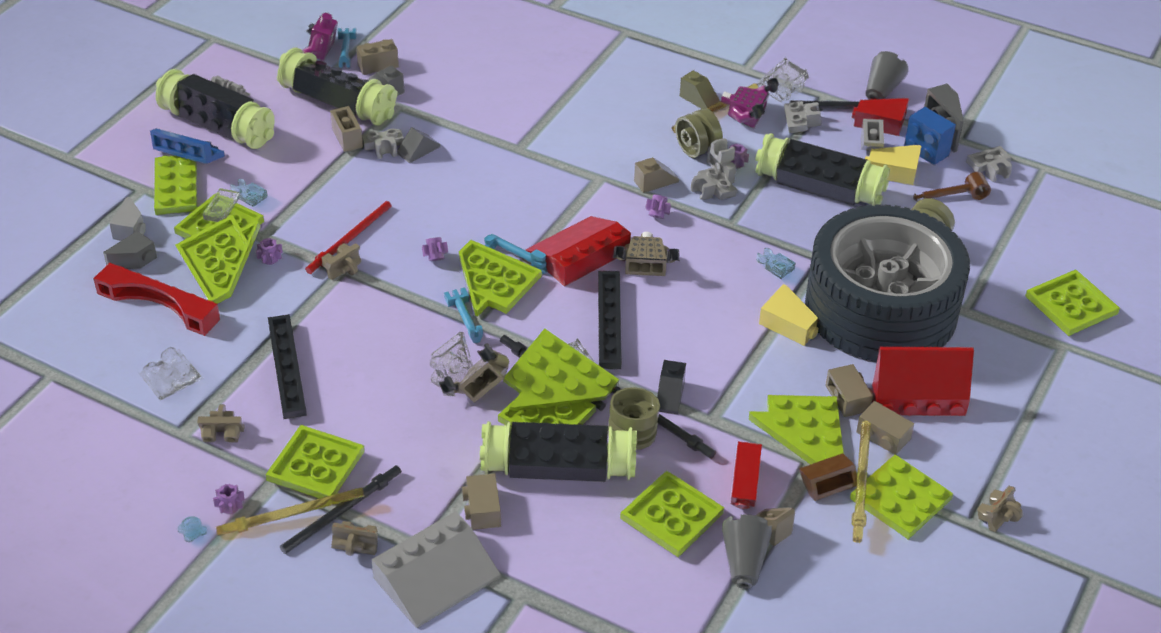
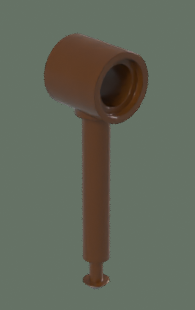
M973 172L966 177L965 184L925 191L919 195L914 194L913 199L917 201L920 198H937L968 192L973 199L982 200L990 194L991 187L983 173Z

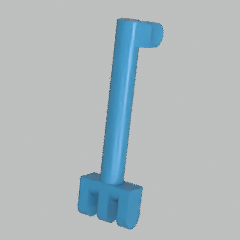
M338 28V39H343L339 68H343V63L345 62L346 68H350L349 44L350 39H356L357 28H353L352 31H349V28H345V31H342V28Z
M494 234L487 235L484 238L485 246L492 249L499 246L531 263V266L542 270V275L547 273L545 253L537 249L530 253Z
M460 288L461 295H459L457 289L452 290L453 297L450 296L448 291L444 292V298L448 307L456 305L468 330L470 339L473 343H479L483 337V328L481 325L475 327L465 303L469 302V295L466 288Z

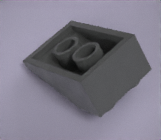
M946 83L927 89L924 107L956 124L951 150L957 152L964 119L958 93Z

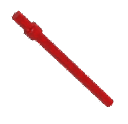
M385 201L325 252H320L315 257V260L305 268L306 272L312 274L320 266L324 267L322 264V257L328 253L335 255L339 246L344 243L348 244L389 210L392 207L391 203Z

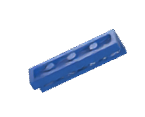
M157 128L150 130L154 150L204 164L225 157L224 151L212 148L210 142Z

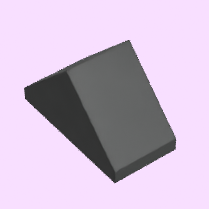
M411 127L398 148L397 154L411 163L439 148L440 143L429 135Z

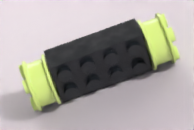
M291 48L281 55L277 81L282 87H292L296 93H303L337 108L349 106L354 115L357 114L362 120L370 119L377 126L393 117L398 93L392 85H382L377 79H360L356 74L345 73L338 67H330L324 61H317L314 54H304L300 48Z
M178 69L169 70L156 82L155 98L157 105L161 109L170 110L175 115L238 143H246L252 149L262 147L274 135L275 118L272 110L267 107L260 108L254 102V99L194 73L192 75H184Z
M773 133L765 134L762 150L759 149L756 154V161H758L756 173L758 176L763 174L773 176L777 184L851 205L858 204L860 201L872 204V206L881 204L883 199L882 191L886 192L889 184L887 179L890 168H888V165L881 167L871 164L870 160L790 138H785V140L774 137Z
M487 421V424H482L481 438L483 443L480 446L481 471H485V474H488L489 471H505V475L509 474V478L606 482V464L608 462L607 479H610L611 476L627 477V480H630V477H635L637 430H632V427L628 431L613 430L612 426H609V442L607 443L608 426L531 422H512L511 425V422H508L507 426L491 425L490 421Z

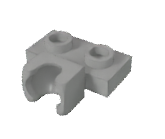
M803 101L784 104L789 133L808 131V127L821 125L819 103L803 104Z
M388 129L383 132L372 131L362 134L365 151L375 149L378 159H382V155L385 153H390L393 157H396V146H400L404 140L401 129Z
M725 138L718 139L708 147L707 163L711 168L718 170L732 184L735 181L736 166L731 162L734 160L735 148L731 147L728 149L727 140Z
M1001 146L968 155L966 162L975 172L986 171L985 175L992 182H996L997 174L1002 175L1004 178H1009L1012 170L1010 163L1012 157Z
M715 168L698 171V175L694 176L691 182V191L702 192L699 198L701 200L713 198V194L719 200L734 197L738 190Z

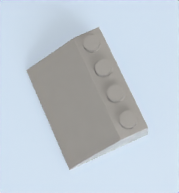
M456 511L371 559L373 578L416 628L501 578V574L472 528Z

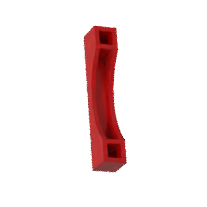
M109 262L93 278L98 295L114 301L139 299L162 304L179 315L186 329L203 336L220 321L217 303L125 269L122 266Z

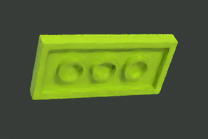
M179 156L155 157V215L193 212L197 209V161Z

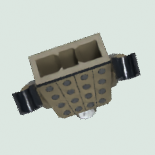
M643 232L641 236L632 237L630 244H626L624 247L614 246L613 258L626 261L625 274L666 276V263L680 261L679 249H669L663 245V240L660 237H653L652 233Z
M486 343L483 350H477L482 359L470 368L461 382H453L451 376H447L444 378V381L438 383L444 394L452 391L454 393L466 394L475 403L505 378L509 367L508 357L493 350Z

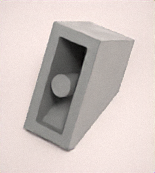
M863 119L861 150L871 151V149L883 148V120Z
M126 197L109 223L112 238L120 241L136 231L144 235L146 229L141 212L130 197Z

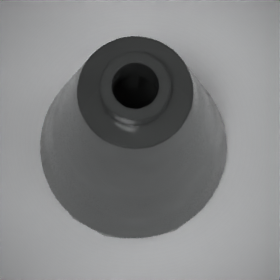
M883 51L873 58L865 93L868 100L885 99L906 78L909 67L904 59L901 61L897 58L898 55L896 53Z
M744 514L741 515L740 519L733 520V516L725 519L722 524V534L731 580L741 589H749L757 583L772 534V525L768 526V521L759 516Z

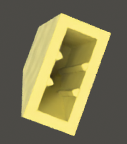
M921 145L871 149L870 156H865V159L870 160L871 164L883 167L888 165L890 173L887 180L913 185Z
M783 284L761 307L760 325L803 346L810 339L813 340L818 333V317L787 285Z

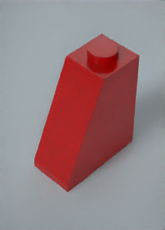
M909 99L860 100L858 107H854L852 112V118L855 119L854 127L862 128L863 119L883 120L884 133L899 136L907 114Z
M738 441L731 504H735L737 508L749 509L750 506L755 507L762 444Z

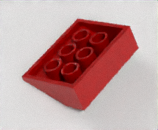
M590 216L525 250L532 253L537 249L545 253L547 272L565 287L617 259L613 258L614 246L624 247L626 244H630L631 232L617 221Z
M880 347L871 389L873 392L872 403L876 401L899 415L966 416L970 402L974 348Z

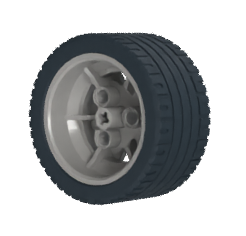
M875 204V206L866 205L865 207H856V209L851 208L829 219L815 237L805 305L818 317L817 327L820 336L826 339L829 344H833L835 348L841 349L844 353H850L854 357L877 362L880 347H944L956 330L970 272L969 254L962 240L958 238L955 232H952L951 228L926 213H920V211L915 209L910 210L907 207L901 208V206L896 205L882 206L881 204Z

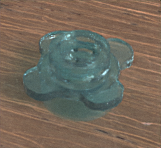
M194 516L185 518L177 527L178 532L184 535L186 542H192L200 535L203 536L207 533V527L202 526L201 520Z

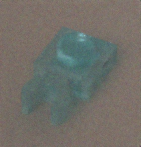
M238 179L239 186L230 185L231 192L238 195V199L252 207L268 197L267 190L254 183L246 185L243 179Z
M766 247L764 248L763 255L759 252L757 253V262L765 264V269L780 279L795 269L796 263L781 253L774 255L772 250Z

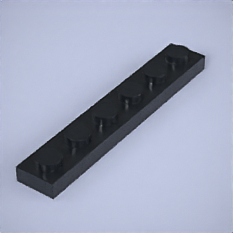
M598 271L599 366L603 369H621L620 271Z
M290 314L267 317L283 419L307 416Z

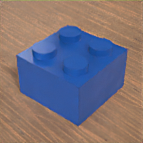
M923 107L909 117L904 146L921 145L919 157L936 165L950 154L956 124L927 107Z

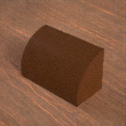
M843 453L799 468L805 488L814 501L859 486L855 464Z

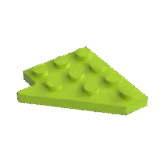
M233 215L175 244L207 300L218 304L232 297L261 228L258 220L240 228Z
M470 240L459 251L461 267L473 310L477 317L488 306L507 314L542 277V270L473 240Z
M544 328L509 370L503 382L520 393L510 405V410L518 411L606 400L619 383V379Z
M767 395L768 412L749 411V421L809 464L842 453L844 454L837 396Z

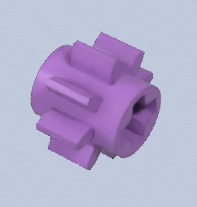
M741 144L729 146V149L731 147L735 148L734 160L731 162L735 164L736 169L744 167V162L747 163L749 161L747 148H744Z
M653 195L652 200L647 199L645 208L649 211V216L663 219L664 214L669 215L671 203H667L668 198L661 195Z
M441 237L426 239V245H422L423 257L428 256L429 261L445 259L444 254L449 252L447 242H442Z
M266 238L260 244H257L256 257L257 259L262 258V263L272 265L278 259H282V244H276V240Z
M225 484L215 490L216 497L213 498L215 507H219L221 514H234L243 508L242 501L245 500L244 491H239L238 485Z

